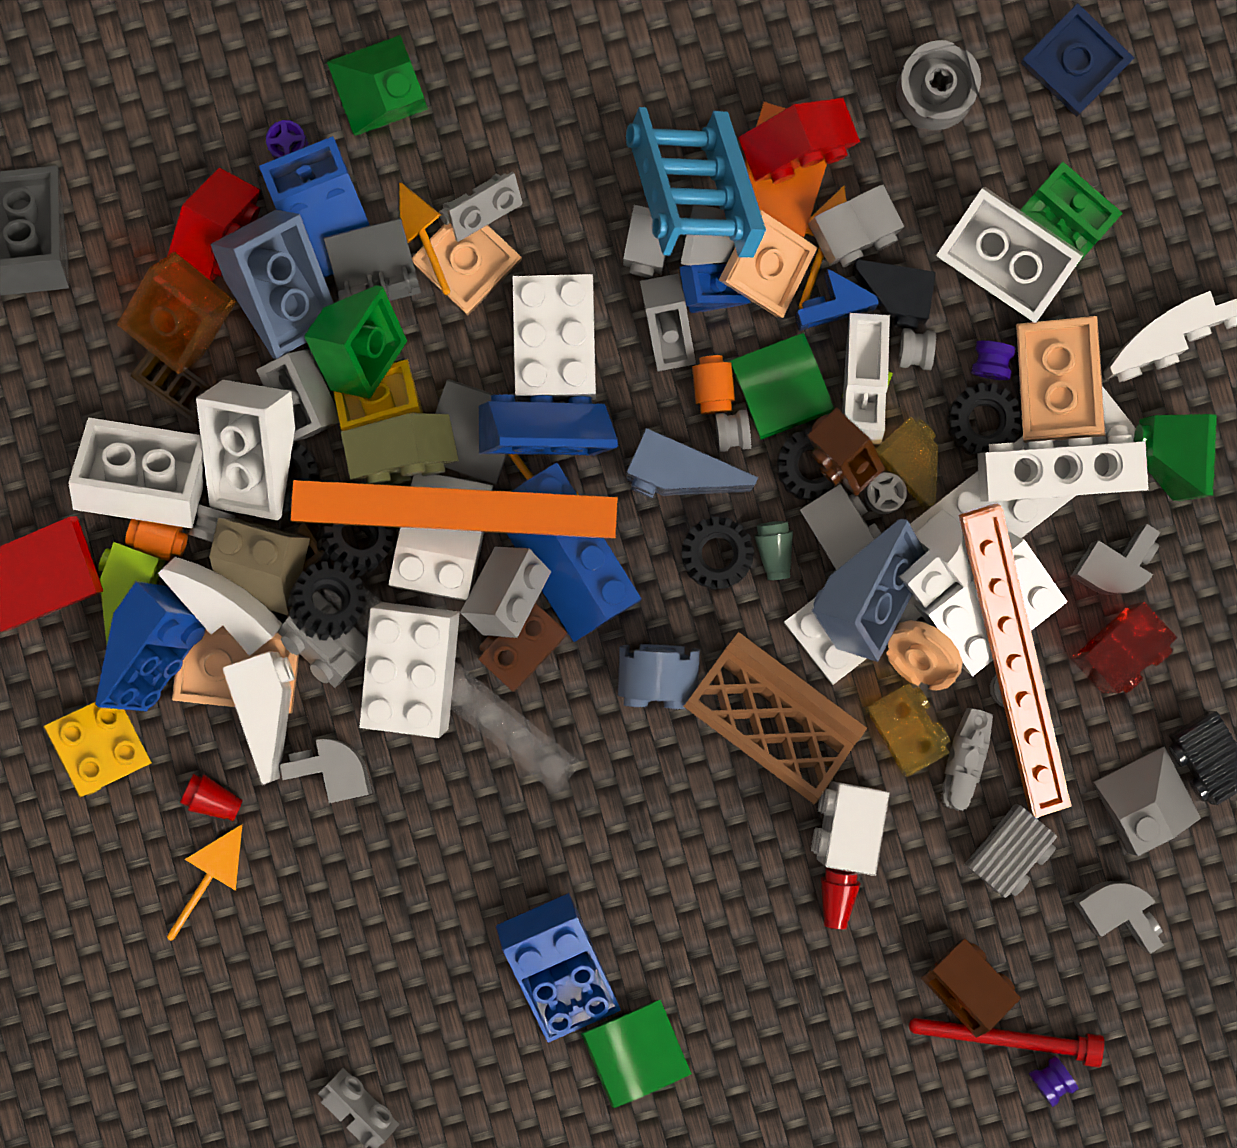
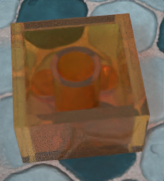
M172 252L148 269L117 325L177 374H180L204 356L236 301L176 252Z

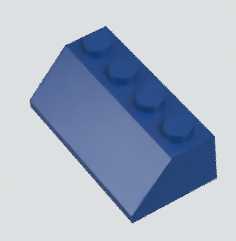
M557 462L512 491L577 495ZM507 533L515 548H529L551 571L542 592L573 642L581 639L642 600L604 538Z

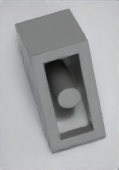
M634 205L623 266L630 267L629 272L631 274L641 277L652 278L653 273L662 275L666 255L662 254L658 238H655L653 235V220L650 210L646 207Z
M693 205L690 218L727 220L724 210L704 205ZM686 235L680 264L689 266L728 262L735 248L734 242L730 240L729 236Z
M679 273L640 281L657 372L696 364Z

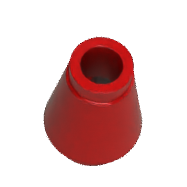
M192 774L180 804L188 806L187 811L234 821L243 799L236 797L235 794L205 774L202 777Z
M836 868L826 869L825 877L821 878L824 926L833 929H847L861 885L857 881L858 872Z

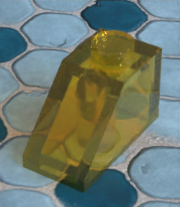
M910 417L876 448V451L883 466L890 473L899 476L904 481L909 494L926 511L936 503L938 445L933 441L936 437L933 430L923 420L919 419L915 422Z

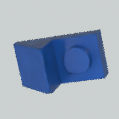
M726 264L685 265L680 267L685 303L691 313L746 305L750 303V300L719 281Z
M827 269L824 277L831 301L826 302L824 296L807 300L802 303L803 309L797 310L795 318L799 331L847 318L850 313H865L875 310L879 302L877 296Z

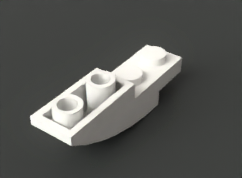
M1211 291L1170 309L1144 327L1124 345L1104 370L1105 379L1117 376L1119 382H1123L1142 375L1140 368L1155 363L1158 370L1180 362L1178 355L1189 349L1184 336H1187L1188 341L1191 342L1211 335L1210 327L1222 323L1225 324L1226 329L1237 326V299L1216 306Z

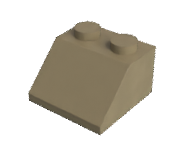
M218 518L209 555L212 570L245 589L269 610L290 616L289 612L292 607H288V599L291 596L290 592L303 571L310 538L240 518Z

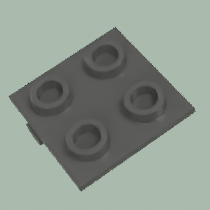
M401 218L324 237L340 300L375 285L383 286L389 301L421 293Z

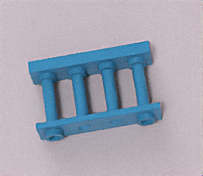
M639 107L633 123H630L627 127L626 143L629 148H632L653 220L652 232L654 237L658 238L662 254L671 255L679 234L729 236L730 240L734 242L738 257L753 258L766 232V228L729 113L713 111L707 127H704L702 131L652 128L647 108ZM658 145L701 147L706 152L708 160L661 158ZM667 174L710 176L711 180L715 181L717 189L671 188ZM676 204L719 206L721 210H724L727 220L680 218Z

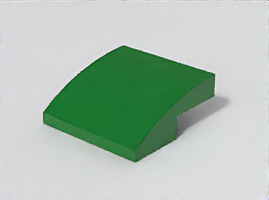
M1064 162L1056 168L1020 210L1083 253L1081 260L1122 215L1118 208Z
M804 333L730 360L732 371L743 394L747 410L760 440L828 415L834 411L828 390Z
M654 1000L627 1014L614 1017L581 1033L612 1108L634 1101L692 1074L661 1000Z

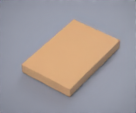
M1097 316L1016 324L1024 443L1105 436Z
M224 626L220 627L212 635L205 629L203 638L191 648L183 660L181 669L175 674L172 700L235 707L223 667L266 652H279L280 657L288 658L295 680L289 681L292 689L289 713H292L299 655H294L285 648L281 641L282 636L278 632L249 656Z

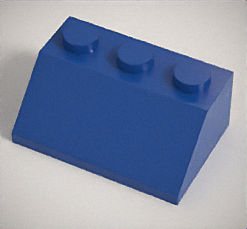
M492 395L491 401L478 406L479 454L594 456L618 448V439L605 404H592V397H569L568 403H554L553 396H531L530 402H515L514 395Z

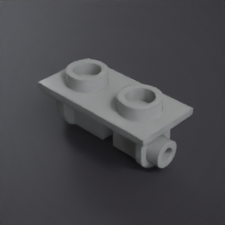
M513 171L509 174L504 173L501 176L494 174L490 180L472 189L473 194L471 196L465 193L452 202L443 204V209L439 211L441 214L440 218L445 225L451 223L457 242L523 204Z
M344 1068L318 1093L323 1099L320 1103L340 1122L349 1113L355 1118L347 1126V1129L365 1148L368 1146L378 1148L386 1142L400 1125L392 1117L391 1112L385 1106L379 1104L364 1089L362 1083L356 1077L351 1076Z

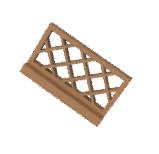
M739 632L724 649L683 706L813 804L820 799L854 745L861 739L867 727ZM722 667L727 669L739 679L740 684L724 685L720 669ZM743 693L747 709L731 710L727 694ZM753 693H759L771 702L772 708L757 709ZM717 694L721 710L712 711L698 700L702 695ZM785 717H791L803 726L804 733H789ZM760 718H775L779 734H764ZM734 719H750L754 735H744L738 731ZM817 741L826 743L838 752L837 756L822 758ZM792 742H807L812 758L797 759ZM782 743L786 759L777 760L770 755L767 744ZM799 768H815L819 782L816 787H813L802 778Z

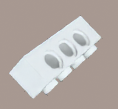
M1132 435L1108 436V444L1093 445L1092 437L1068 439V447L1053 448V440L1028 442L1029 450L1017 451L1013 450V443L989 444L988 453H977L980 501L1148 490L1146 443L1132 442ZM1099 454L1105 455L1110 464L1108 472L1103 476H1100L1094 469V461ZM1061 456L1065 457L1070 464V472L1064 479L1059 478L1054 471V464ZM1020 459L1026 460L1031 468L1030 476L1024 482L1018 480L1014 473L1015 464Z

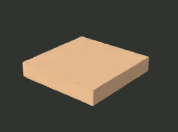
M760 210L766 232L754 257H738L736 248H734L719 281L774 316L783 318L818 247Z
M451 223L448 225L444 224L430 238L450 288V294L446 296L467 316L522 260V257L488 225L457 242ZM422 246L412 257L413 264L441 290L425 248Z

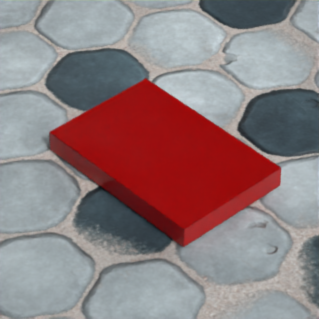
M77 516L67 517L0 546V632L9 631L103 592Z

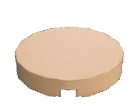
M908 620L900 622L896 626L888 642L889 649L886 654L897 673L908 682L917 686L921 682L930 685L928 688L930 690L937 691L949 688L960 675L963 665L960 652L952 640L938 628L925 622Z

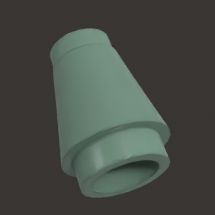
M788 521L757 524V534L754 535L767 580L790 578L793 530H789Z

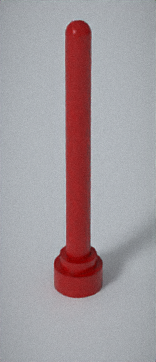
M913 1018L909 1022L910 1031L919 1035L1075 1056V1060L1082 1061L1083 1066L1097 1068L1101 1067L1103 1060V1035L1086 1033L1085 1037L1078 1036L1077 1040L992 1028L987 1033L976 1038L964 1024Z

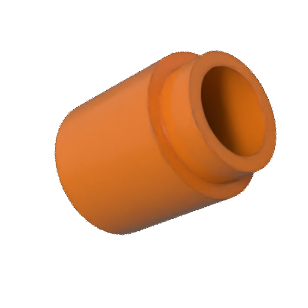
M722 355L699 358L700 364L692 366L695 403L700 405V414L731 412V402L735 401L732 363L723 362Z
M131 519L126 533L125 544L133 547L135 550L169 562L175 556L181 557L188 541V534L183 533V527Z

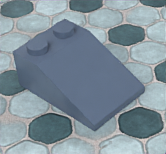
M274 210L210 244L226 284L271 356L278 359L306 343L304 335L307 333L310 325L324 307L333 304V300L300 214Z
M647 428L627 471V480L632 482L631 489L649 498H653L655 493L662 496L751 492L758 477Z
M900 518L830 575L824 588L817 593L812 612L836 649L876 662L879 661L913 595L900 576L925 554L908 520Z

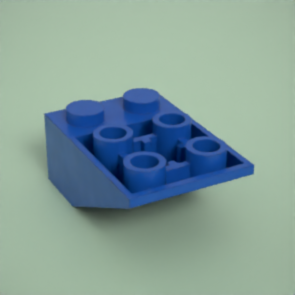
M332 136L259 166L276 210L300 214L324 278L334 275L324 237L370 226L340 149Z
M136 581L113 613L95 702L99 708L147 711L159 700L160 692L169 679L181 669L183 660L191 648L203 638L206 628L169 586Z
M569 893L496 925L502 950L548 1043L621 1011Z

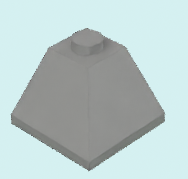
M1161 747L1092 782L1128 854L1140 856L1175 838L1201 819L1165 747Z

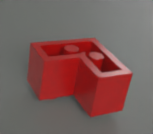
M844 98L794 104L738 137L755 182L772 179L773 184L791 179L795 176L794 169L800 166L801 168L810 167L822 160H825L826 164L837 162L848 156L847 149L860 142Z
M219 167L183 203L165 265L204 287H207L217 276L223 277L210 244L257 219L260 207L256 206L261 190Z

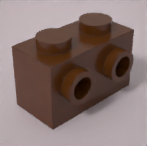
M838 408L829 415L819 418L813 425L812 431L807 435L814 447L811 455L821 465L819 468L821 473L835 486L841 482L855 496L885 470L871 439Z
M535 603L517 638L488 636L479 646L483 654L478 660L512 692H515L563 641L568 633Z
M964 938L953 945L921 979L977 1038L990 1031L1021 997L1014 991L1015 986L1012 981L1004 974L997 973L986 961L987 957L983 950L976 944L969 943Z

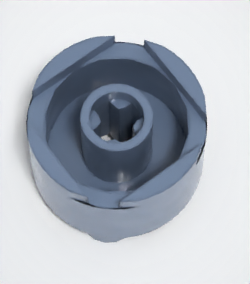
M640 644V649L634 650L632 653H629L630 645L619 647L618 696L624 697V706L647 707L648 702L664 701V708L686 709L683 706L698 687L699 649L693 648L690 651V655H685L684 646Z

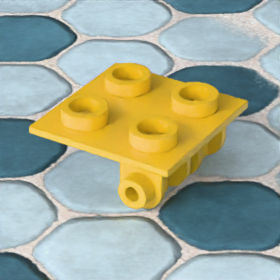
M94 702L44 725L80 798L85 795H91L102 789L101 787L151 764L124 709L99 708Z

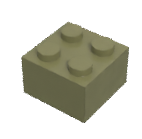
M408 413L341 432L350 479H366L367 484L376 485L386 482L388 485L400 484L411 481V475L421 473L422 476H429L445 472L444 465L459 461L449 414Z

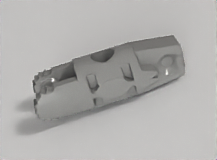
M966 708L954 735L944 771L946 777L942 787L943 792L941 793V803L944 804L943 806L957 811L967 810L971 798H973L976 783L980 781L987 756L993 714L979 709Z

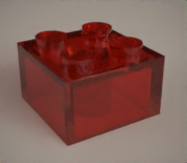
M1145 602L1135 603L1124 608L1070 659L1103 694H1119L1122 691L1127 694L1143 680L1144 677L1140 672L1151 664L1154 666L1159 665L1173 652L1170 645L1178 637Z

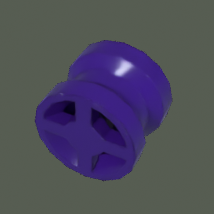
M291 120L275 122L266 134L267 148L275 159L309 146L302 128Z
M977 341L975 351L978 353L977 362L972 365L971 374L993 380H1010L1012 371L1008 366L1010 359L1015 356L1016 348L1012 345L995 341Z
M1056 1055L1048 1060V1066L1042 1070L1034 1069L1029 1073L1031 1079L1052 1108L1059 1104L1061 1096L1066 1093L1073 1094L1079 1090L1074 1079Z

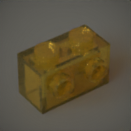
M905 683L864 706L905 777L911 776L948 755L950 752L946 744L951 742L941 723L937 721L933 724L928 716L926 709L931 706L921 688L918 686L913 689L910 683Z

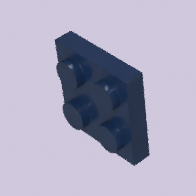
M1077 3L1020 63L1078 117L1132 62L1134 57Z

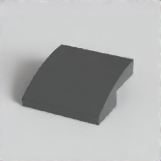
M447 379L435 414H449L459 461L446 464L444 467L497 484L507 454H479L478 406L491 401V396L496 394Z

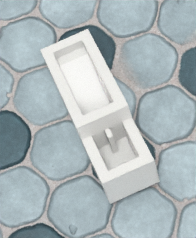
M850 313L842 413L871 439L872 443L881 444L885 432L890 315Z
M174 557L158 573L211 635L224 626L249 656L273 638L283 625L265 605L245 589L199 564Z

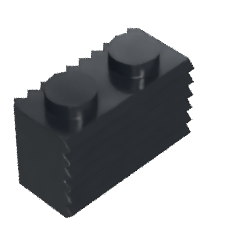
M1208 711L1169 735L1173 742L1169 746V750L1179 766L1187 765L1194 777L1190 781V785L1202 802L1208 800L1210 804L1218 805L1237 794V742L1233 739L1232 734L1217 711Z

